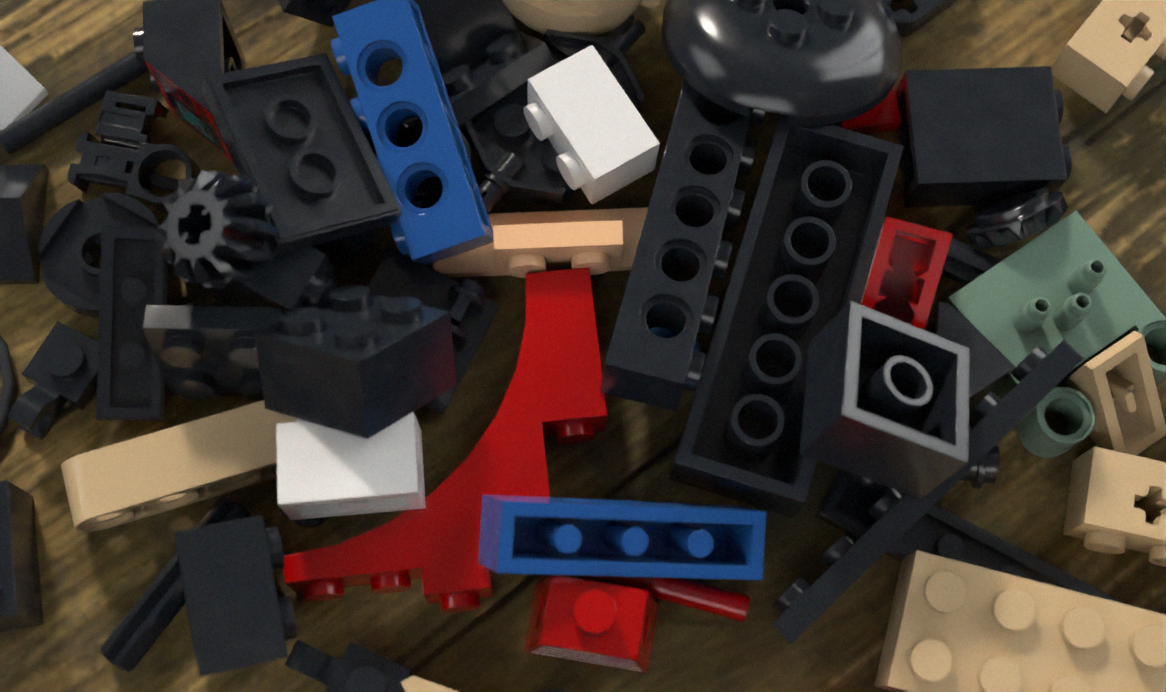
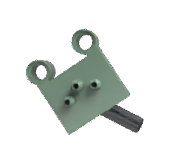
M1077 211L1065 217L1004 260L952 238L941 274L966 286L948 297L945 303H951L1015 367L1038 345L1050 353L1065 340L1084 357L1067 375L1069 376L1112 344L1114 345L1133 331L1144 335L1146 344L1155 348L1161 356L1162 365L1150 359L1156 386L1166 381L1165 316ZM1012 374L998 396L1001 400L1020 383ZM1055 386L1018 423L1019 438L1023 446L1032 454L1042 458H1055L1066 453L1089 435L1095 422L1094 409L1089 399L1080 391L1069 387ZM1045 411L1053 412L1063 419L1066 425V435L1054 433L1045 422Z

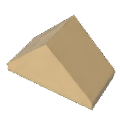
M1133 331L1085 363L1058 386L1080 391L1089 399L1095 415L1094 426L1089 435L1099 448L1136 456L1166 435V424L1144 335Z

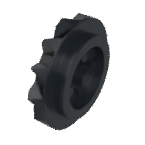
M1047 188L1031 189L1007 197L981 210L975 215V222L966 229V233L971 244L976 245L977 248L1003 247L1017 240L1022 241L1027 236L1042 232L1045 227L1056 224L1069 207L1061 191L1048 192Z

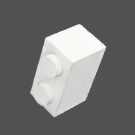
M593 45L528 79V104L523 108L531 130L539 140L549 139L559 155L556 157V163L564 180L573 190L580 187L591 204L600 201L655 170L660 143Z
M414 412L369 439L296 418V422L276 424L278 505L291 520L426 508L422 432Z

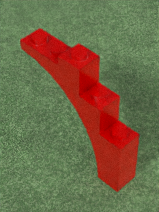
M589 267L525 274L526 323L516 371L496 417L468 458L425 498L426 508L406 510L385 525L337 545L285 555L284 583L295 593L304 592V600L324 601L344 597V587L371 584L372 593H396L410 590L411 580L422 579L423 595L428 604L440 603V612L444 613L479 609L481 607L480 598L494 597L491 569L478 563L482 495L550 497L544 437L556 436V442L560 444H577L594 439V432L605 431L607 408L605 393L600 392L603 375Z

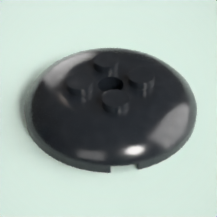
M667 0L664 8L661 39L668 59L675 70L687 83L706 98L749 117L750 109L754 108L769 113L787 115L786 125L818 126L846 121L858 117L880 104L894 87L901 69L903 56L900 32L896 22L881 0Z

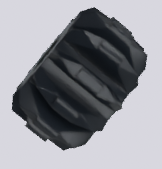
M201 170L197 179H179V198L162 200V203L169 212L167 222L154 228L163 237L168 238L159 256L168 260L170 264H174V275L181 277L186 282L203 284L204 287L216 290L231 289L234 281L242 283L254 280L253 261L261 263L262 261L271 260L263 245L265 238L278 233L270 223L264 222L274 205L266 201L265 197L257 195L258 186L253 185L248 179L236 175L230 177L229 174L216 170H210L209 172Z

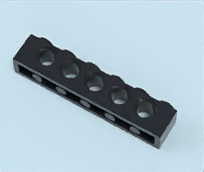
M684 80L605 361L601 393L677 412L683 389L696 392L706 353L695 351L693 348L697 332L708 335L711 333L719 297L707 294L711 277L723 280L733 243L721 240L724 224L733 227L737 226L746 190L734 188L737 173L746 176L750 174L758 140L748 138L747 133L749 125L761 127L765 111L751 108L749 117L738 114L706 98ZM698 171H706L713 175L702 174ZM682 221H692L701 227H690L682 223ZM678 273L687 277L689 281H675L665 274ZM664 327L671 330L676 336L662 338L653 334L649 329Z

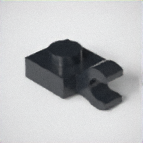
M57 321L22 373L23 377L29 383L35 385V387L19 397L10 410L8 418L18 423V427L21 430L43 440L53 427L57 416L66 402L84 410L97 390L98 342Z
M296 640L284 664L329 686L326 692H403L404 688L401 681L410 678L412 670L350 642L342 660H339L311 645Z

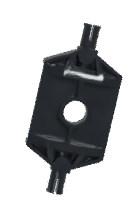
M631 15L620 26L615 28L607 38L603 39L551 29L544 33V42L555 62L551 66L593 45L639 114L643 111L645 96L626 61L625 55L646 31L644 24L639 19L634 23L635 16ZM528 81L492 104L475 124L471 120L465 123L466 139L484 175L479 189L487 213L493 209L500 199L507 202L510 198L562 207L575 192V190L569 187L559 171L556 163V157L559 155L549 139L539 140L525 118L523 108L528 104Z

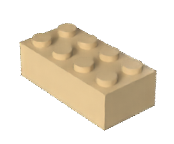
M917 550L905 556L901 562L874 687L893 692H1166V615Z

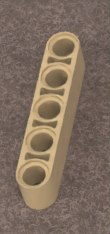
M264 400L69 458L61 464V470L75 530L79 532H92L112 528L277 478L276 424L296 422V418L265 409Z

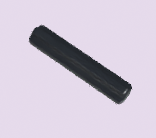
M223 495L217 499L195 528L248 518L251 515L246 508L234 499ZM177 551L101 646L100 652L105 659L121 670L129 672L137 666L186 603Z

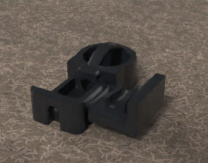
M106 90L94 133L101 137V142L89 132H84L78 137L75 151L82 157L80 164H70L67 179L72 185L86 194L89 183L127 190V196L138 200L144 205L154 206L167 212L168 210L162 203V200L179 198V179L153 173L154 170L161 163L168 160H181L185 164V179H197L201 170L199 165L181 148L171 144L156 145L150 143L151 138L145 134L147 124L151 125L149 118H167L169 111L159 100ZM133 166L132 173L130 174L129 169ZM150 185L175 192L165 197H158L151 193Z

